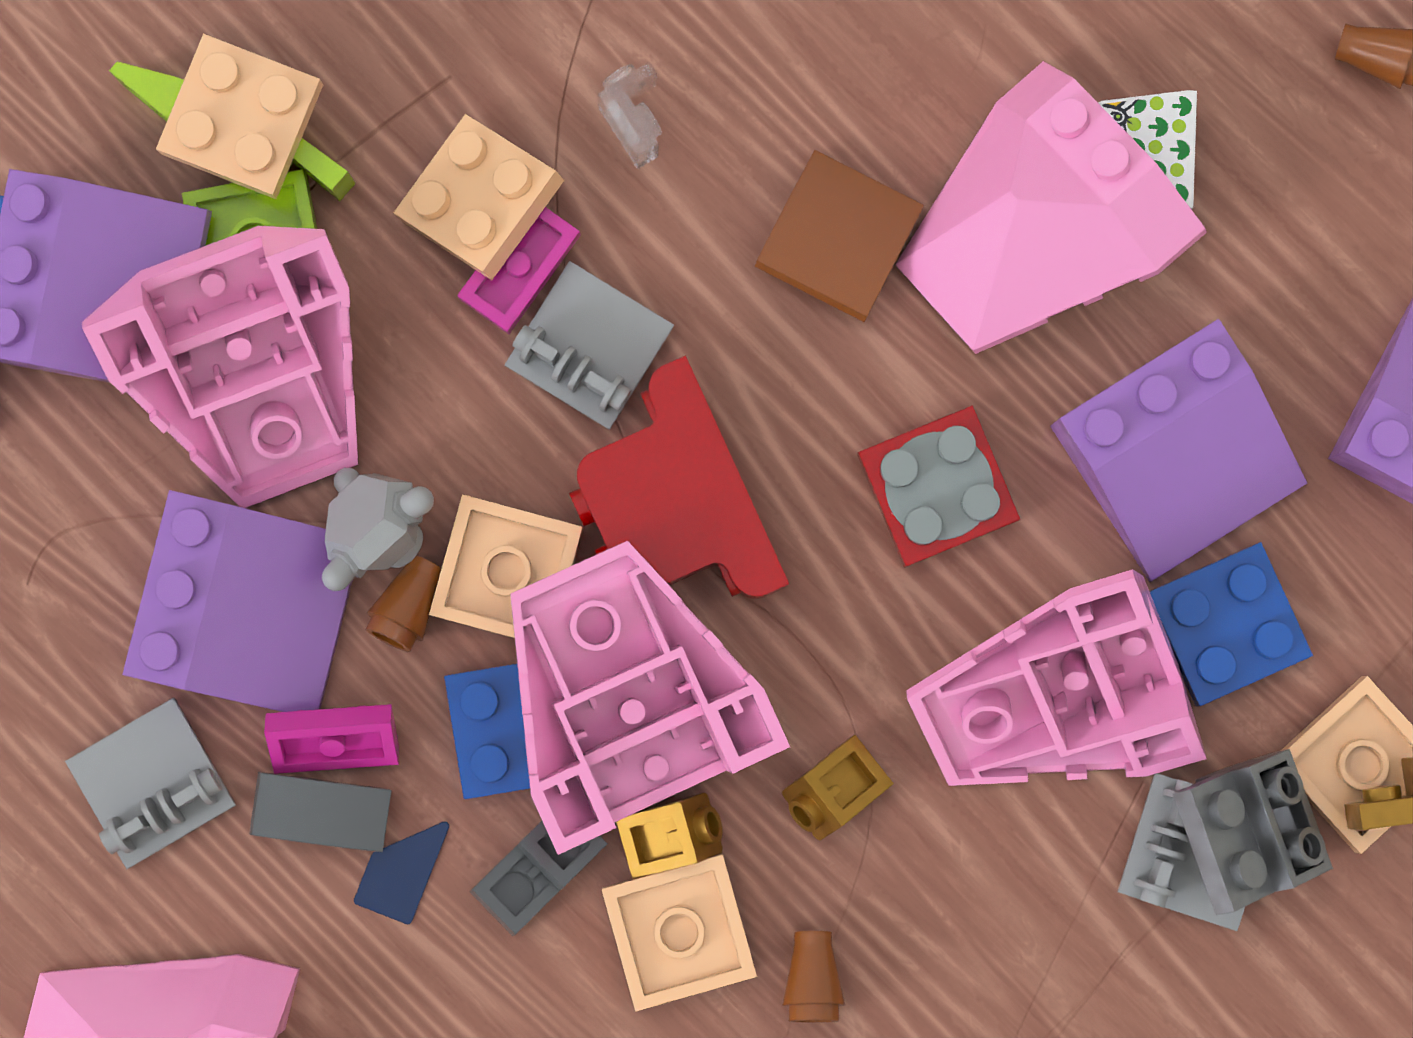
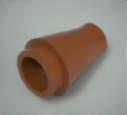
M1345 23L1335 60L1346 62L1398 89H1401L1402 84L1413 86V29L1357 27Z
M416 555L411 562L403 567L368 610L367 614L371 619L365 630L392 647L410 652L416 640L423 641L442 568Z
M830 931L794 932V949L782 1006L789 1007V1022L824 1023L839 1021V1006H845L832 948V932Z

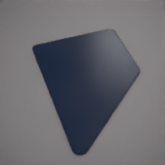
M441 822L383 848V852H373L355 895L354 903L404 924H410L446 837L449 824Z

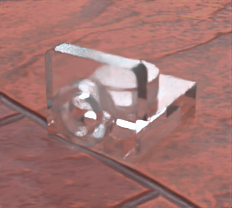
M650 62L637 70L633 64L618 69L603 81L602 86L604 90L598 93L599 110L637 169L658 157L659 143L656 137L662 134V130L648 106L644 102L634 106L632 102L657 85V72Z

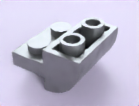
M1290 749L1260 756L1196 779L1195 784L1173 793L1216 915L1235 912L1276 891L1295 888L1333 869L1325 848V842L1320 834Z

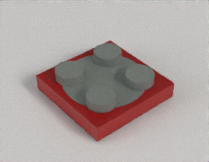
M973 405L857 453L904 568L1021 520Z

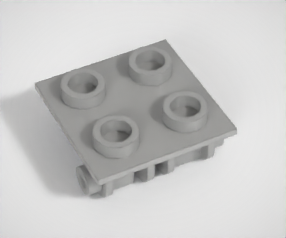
M569 261L530 325H524L516 336L512 345L515 349L506 361L505 366L610 430L670 334L674 324Z
M175 698L168 700L65 761L104 829L99 833L104 847L110 854L117 852L126 869L131 868L236 806Z
M1158 773L1154 774L1117 892L1238 931L1245 907L1231 913L1215 914L1173 797V793L1193 784Z

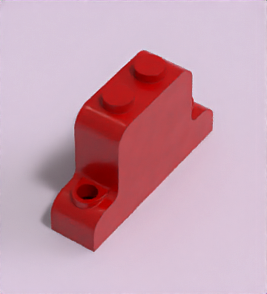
M686 355L659 367L651 376L649 389L640 393L653 424L589 453L581 460L578 466L577 481L580 488L570 492L569 495L583 526L585 527L596 522L605 542L604 546L595 549V553L599 554L625 541H629L669 586L712 566H718L732 597L742 594L748 598L759 599L787 587L789 582Z

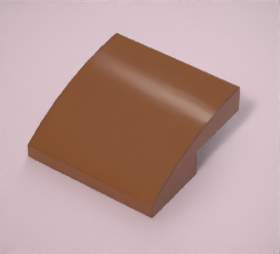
M814 150L754 267L865 322L924 205Z

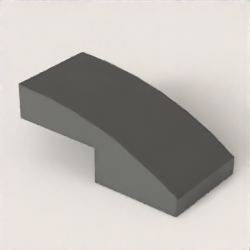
M258 772L249 834L295 842L383 852L392 790L381 787L324 781L315 778Z
M541 821L470 893L512 936H515L607 843L598 836L558 855L543 821Z

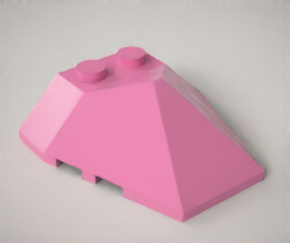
M1043 61L996 102L897 261L896 266L968 347L977 354L1048 323L1047 318L1083 303L1084 306L1103 299L1102 294L1136 279L1142 282L1158 275L1207 232L1206 228L1158 164L1073 77Z
M256 226L139 271L82 322V329L109 382L122 394L128 393L149 414L150 421L163 434L167 431L189 452L190 459L239 507L247 508L335 474L340 469L358 465L355 395L352 376L353 354L349 316L350 293L348 282L325 229Z
M625 541L510 593L530 793L558 855L615 829V822L724 771L732 774L790 747L764 688L728 652L722 642L693 614L676 592L629 541Z
M1133 569L1068 589L906 690L907 700L949 786L1028 782V773L1066 772L1067 780L1087 779V771L1125 769L1126 777H1145L1207 759L1172 647L1143 575Z
M242 954L211 958L179 959L156 963L41 972L24 1038H277L286 1028L300 968Z

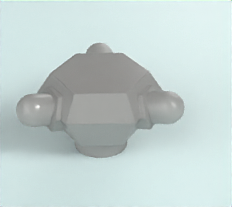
M352 468L340 469L334 476V486L338 496L329 503L325 532V545L328 560H331V562L322 573L323 584L332 591L345 589L355 577L361 578L367 570H385L390 567L400 568L411 562L418 554L423 542V533L418 524L422 522L423 515L429 512L434 504L433 494L426 487L417 486L413 488L411 482L376 473L360 475Z

